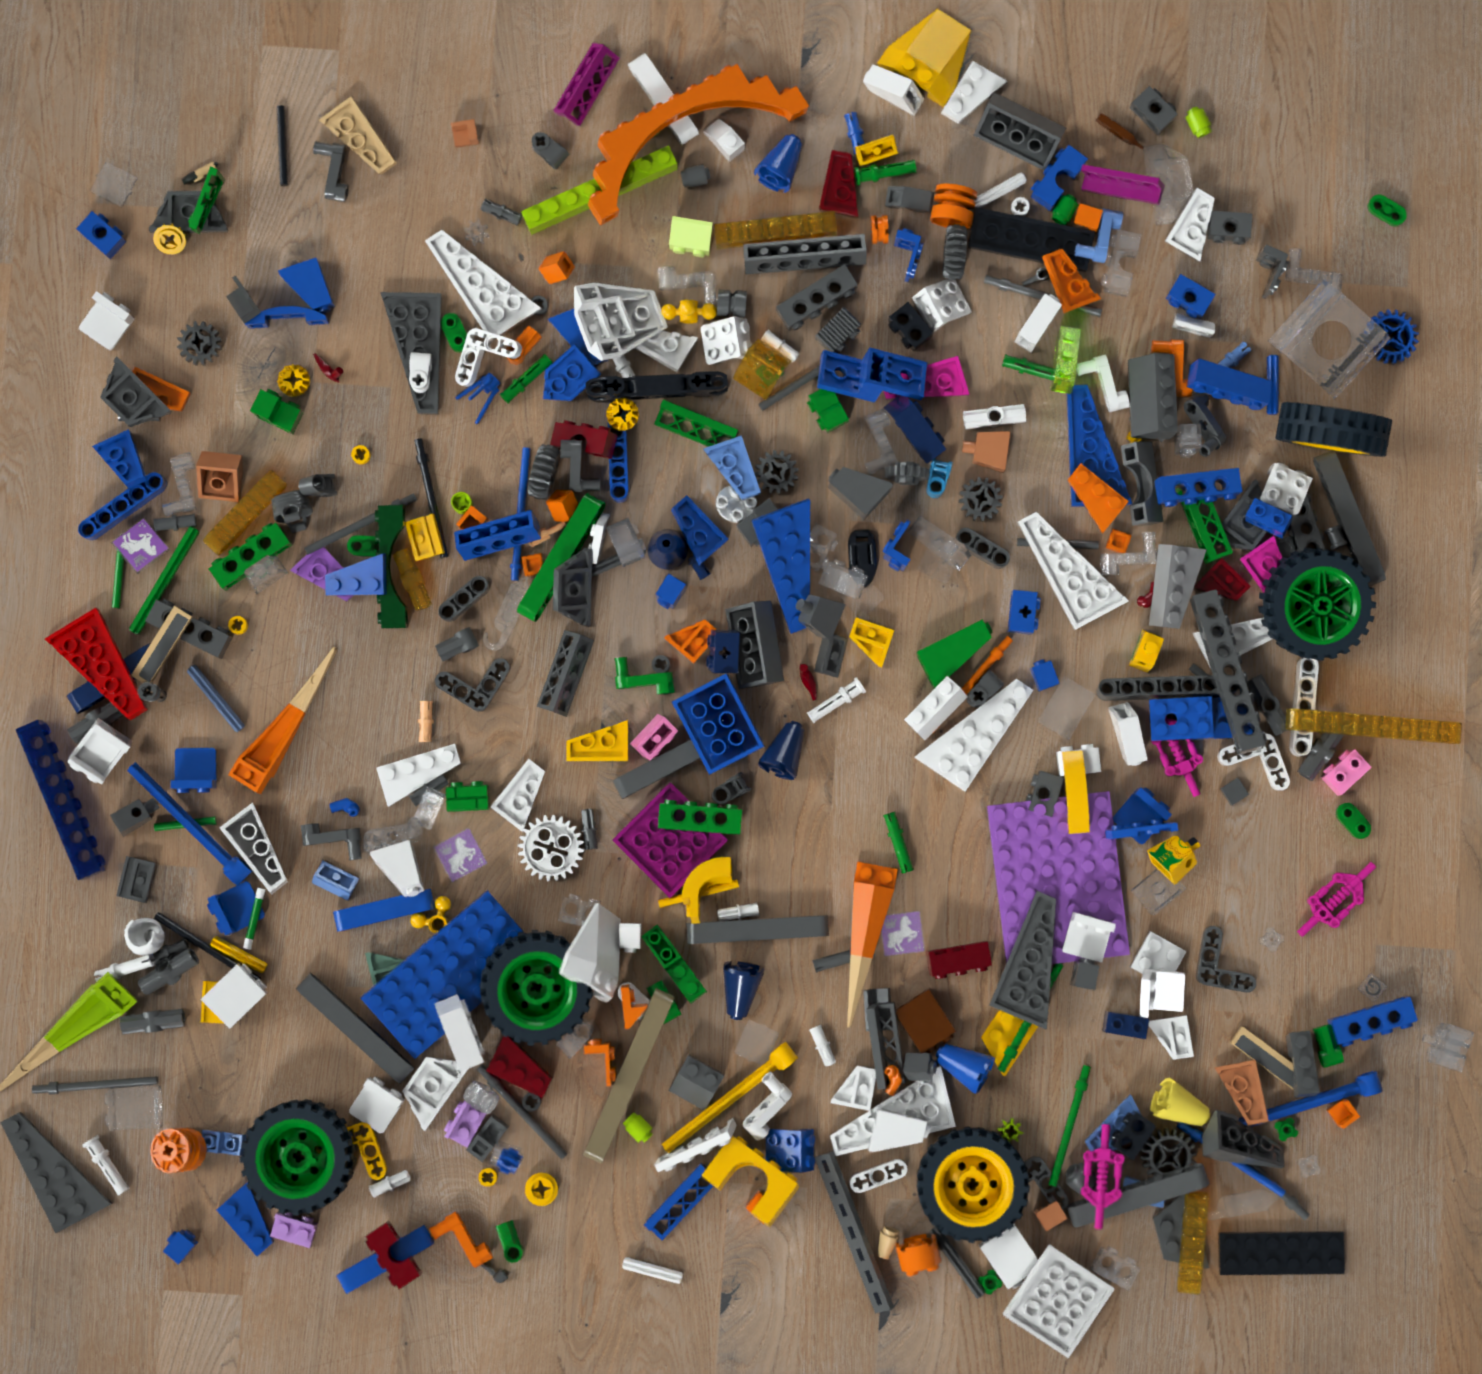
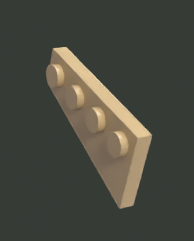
M350 96L319 119L321 123L329 128L380 175L397 164L353 97Z

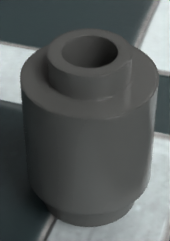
M703 164L685 168V171L680 172L683 187L689 186V188L706 185L708 184L707 180L711 179L709 168H704Z

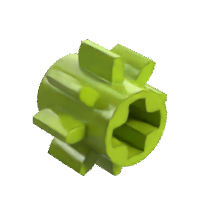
M1010 1118V1122L1007 1123L1002 1120L1004 1124L1002 1128L997 1127V1130L1002 1131L1000 1136L1006 1137L1008 1142H1011L1012 1139L1019 1142L1017 1136L1018 1134H1023L1018 1129L1021 1123L1014 1124L1013 1118ZM1010 1126H1012V1128L1015 1130V1133H1011V1135L1008 1136V1133L1005 1132V1129H1009Z

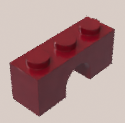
M564 420L563 423L555 422L550 445L560 450L561 440H581L582 442L586 439L585 452L596 457L612 459L617 435L610 432L611 429L608 427L599 426L596 429L586 423H581V426H577L572 421Z
M390 1221L385 1222L365 1236L367 1238L365 1241L370 1251H375L379 1257L377 1262L382 1269L386 1268L388 1271V1279L393 1287L397 1286L400 1290L422 1275V1271L412 1255L401 1261L392 1257L390 1252L391 1245L399 1240L400 1236Z

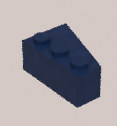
M899 395L883 407L891 415L895 424L901 429L907 440L926 464L946 450L942 444L945 442L944 438L939 432L935 433L932 427H934V424L927 416L923 417L921 414L923 409L917 401L912 402L908 397Z

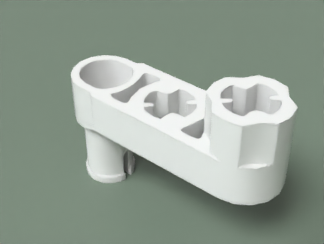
M1106 355L1093 357V360L1076 363L1078 376L1095 371L1098 373L1109 412L1130 407L1126 390L1116 392Z
M768 1072L762 1078V1082L772 1092L743 1122V1127L757 1141L768 1135L770 1128L766 1123L792 1096L789 1088L784 1083H780L772 1072Z

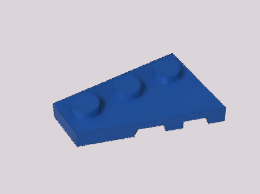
M129 429L92 446L128 488H132L147 480L133 435Z
M1163 818L1150 820L1151 824H1143V821L1132 822L1131 827H1124V824L1112 825V829L1105 830L1107 839L1139 836L1142 833L1178 831L1177 822H1163Z
M247 1182L217 1209V1212L256 1256H259L274 1241L270 1237V1231L265 1219H263L252 1190H249L246 1186L249 1184Z

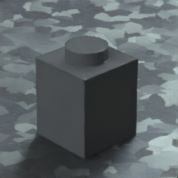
M906 1053L903 1072L908 1081H932L933 1074L937 1070V1064L930 1053Z

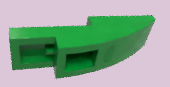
M658 924L641 936L690 1004L707 993L697 976Z

